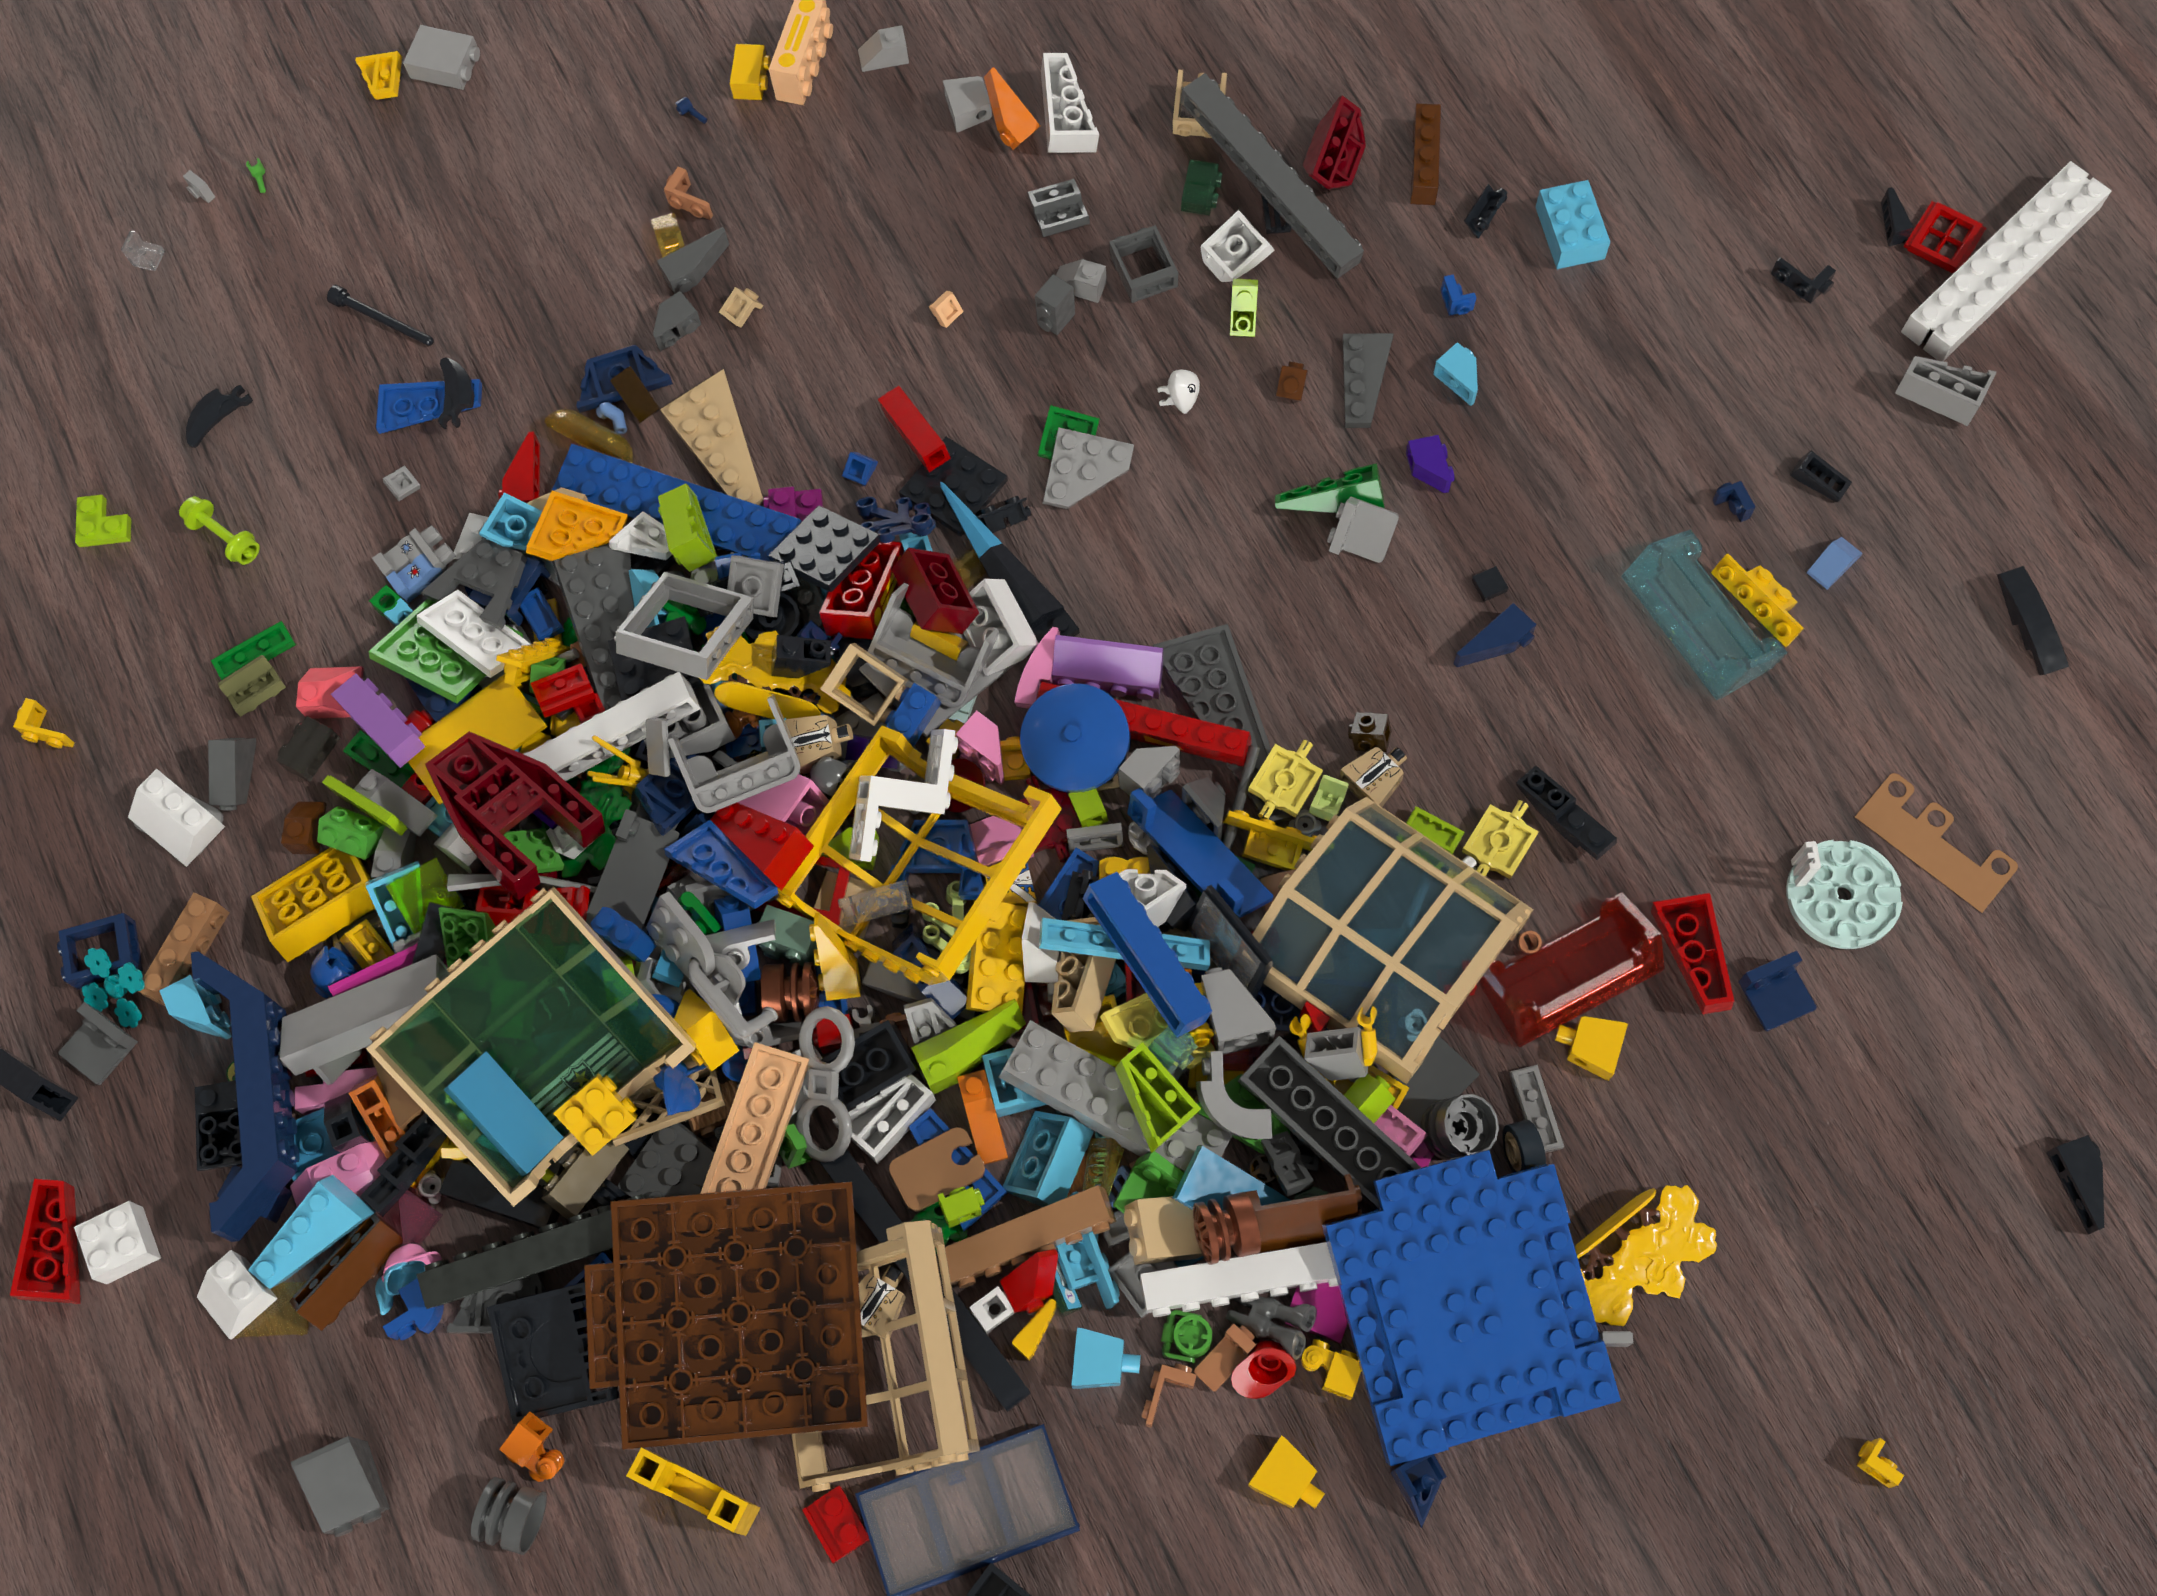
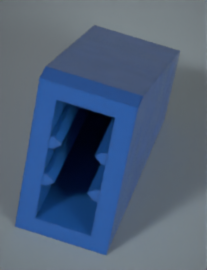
M727 895L724 898L714 900L715 919L722 926L716 933L752 924L750 910L743 901L733 895ZM756 945L748 946L750 961L741 970L745 977V982L761 979Z

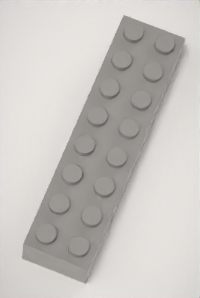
M1030 1020L999 1078L1068 1117H1072L1086 1127L1140 1157L1150 1152L1115 1067ZM1197 1113L1157 1148L1155 1152L1185 1173L1198 1145L1204 1146L1222 1157L1232 1134L1224 1131L1214 1122Z

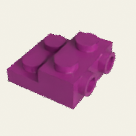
M794 486L768 489V497H764V507L799 518L801 521L818 506L823 507L821 489L795 491Z

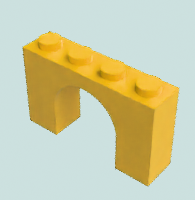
M642 1447L626 1475L654 1491L665 1494L706 1515L707 1519L744 1536L747 1535L760 1510V1507Z

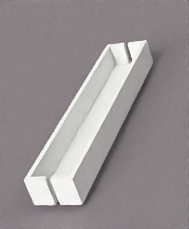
M2070 161L1910 315L1901 333L1920 346L1931 329L1933 333L1923 350L1936 360L1944 361L2102 207L2111 190L2094 177L2089 180L2087 178L2089 174Z

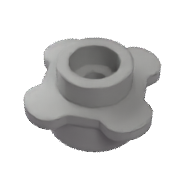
M1306 809L1301 810L1296 819L1291 820L1288 827L1299 829L1302 832L1301 834L1309 837L1315 831H1319L1322 826L1321 822L1316 820L1309 813V810ZM1306 823L1308 827L1304 828L1302 825Z
M433 1170L427 1171L416 1187V1194L420 1197L425 1196L431 1204H438L441 1201L442 1195L439 1191L445 1178H440ZM432 1185H435L434 1190H431Z

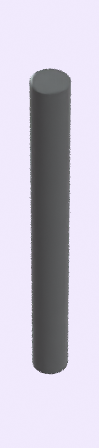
M1249 746L1231 811H1243L1260 751L1258 747ZM1227 824L1223 844L1232 851L1238 827Z

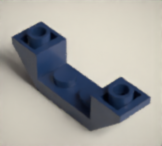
M911 923L892 941V949L895 956L920 968H923L924 965L916 958L919 952L933 958L925 947L926 942L923 940L922 933L914 923ZM952 978L950 981L934 985H928L922 981L916 984L919 990L927 998H932L952 1020L966 1008L967 994L960 984Z

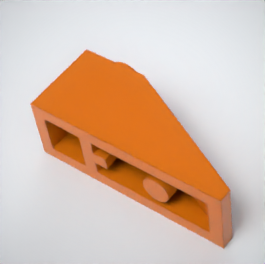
M993 67L984 76L988 96L1000 138L1005 145L1010 146L1014 150L1041 126Z
M985 1069L957 1077L977 1155H980L984 1165L1008 1159Z
M375 1074L354 1085L348 1094L388 1160L398 1149L395 1143L406 1132L396 1124L379 1076Z

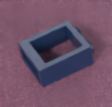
M125 913L58 931L60 941L57 942V948L63 960V967H61L63 980L76 989H82L83 986L89 985L92 982L99 984L105 981V978L93 975L90 969L79 971L75 942L111 931L116 933L119 960L111 962L112 966L109 968V976L119 975L118 968L123 967L127 962L132 963L136 969L142 972L143 968L135 920Z

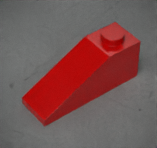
M534 431L528 432L502 479V489H499L498 492L499 500L503 493L525 503L540 497V443Z

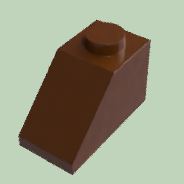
M298 801L285 817L281 844L292 854H319L321 843L317 842L319 819L326 812L327 804L325 802Z

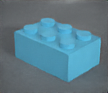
M1589 180L1540 190L1535 208L1556 269L1605 259L1610 239Z

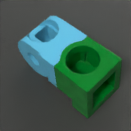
M387 585L369 600L373 608L395 627L413 612L408 604Z

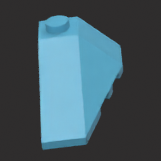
M503 493L479 535L503 547L526 551L527 544L542 511Z

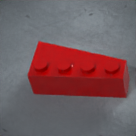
M737 802L717 810L711 818V821L781 891L814 847L797 827Z
M1710 893L1653 902L1651 913L1702 1014L1731 1010L1734 1004V996Z
M34 1179L10 1296L20 1300L81 1304L78 1245L74 1229L76 1226L75 1188L69 1183L59 1180Z

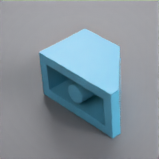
M1457 342L1436 361L1433 375L1472 406L1475 403L1478 391L1476 357H1474L1471 350L1462 347Z

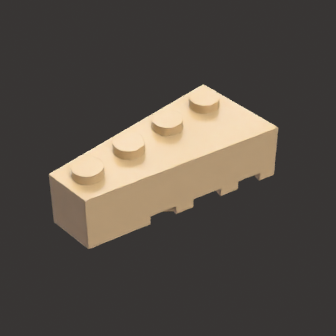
M1095 917L1067 920L1100 925ZM1060 951V962L1056 964V972L1059 974L1058 982L1054 984L1051 1014L1069 1032L1094 1030L1116 959Z

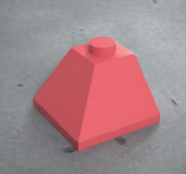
M362 666L310 668L298 682L297 709L307 719L350 717L331 693L355 673L363 680L364 668Z

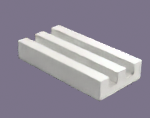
M1816 841L1805 842L1791 860L1792 865H1797L1793 870V875L1799 876L1795 880V887L1806 886L1821 868Z

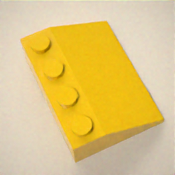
M331 847L251 896L269 941L287 962L303 955L305 951L327 940L331 935L351 925L366 913L375 910V906L365 886V882L372 880L361 859Z

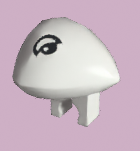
M1183 369L1173 371L1168 380V386L1157 388L1158 393L1166 392L1167 395L1170 394L1167 400L1159 401L1160 406L1175 405L1178 410L1186 414L1193 407L1199 393L1200 382L1197 375Z

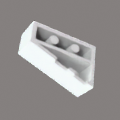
M911 1074L881 1091L879 1095L867 1102L860 1103L856 1108L848 1112L852 1123L851 1141L879 1164L909 1131V1126L936 1101L933 1092ZM837 1118L832 1119L835 1126L839 1129Z

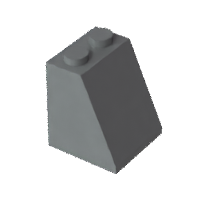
M347 1436L291 1462L317 1522L325 1534H334L335 1537L345 1535L353 1531V1525L362 1521L364 1524L374 1522L382 1517V1512L390 1509L368 1441Z

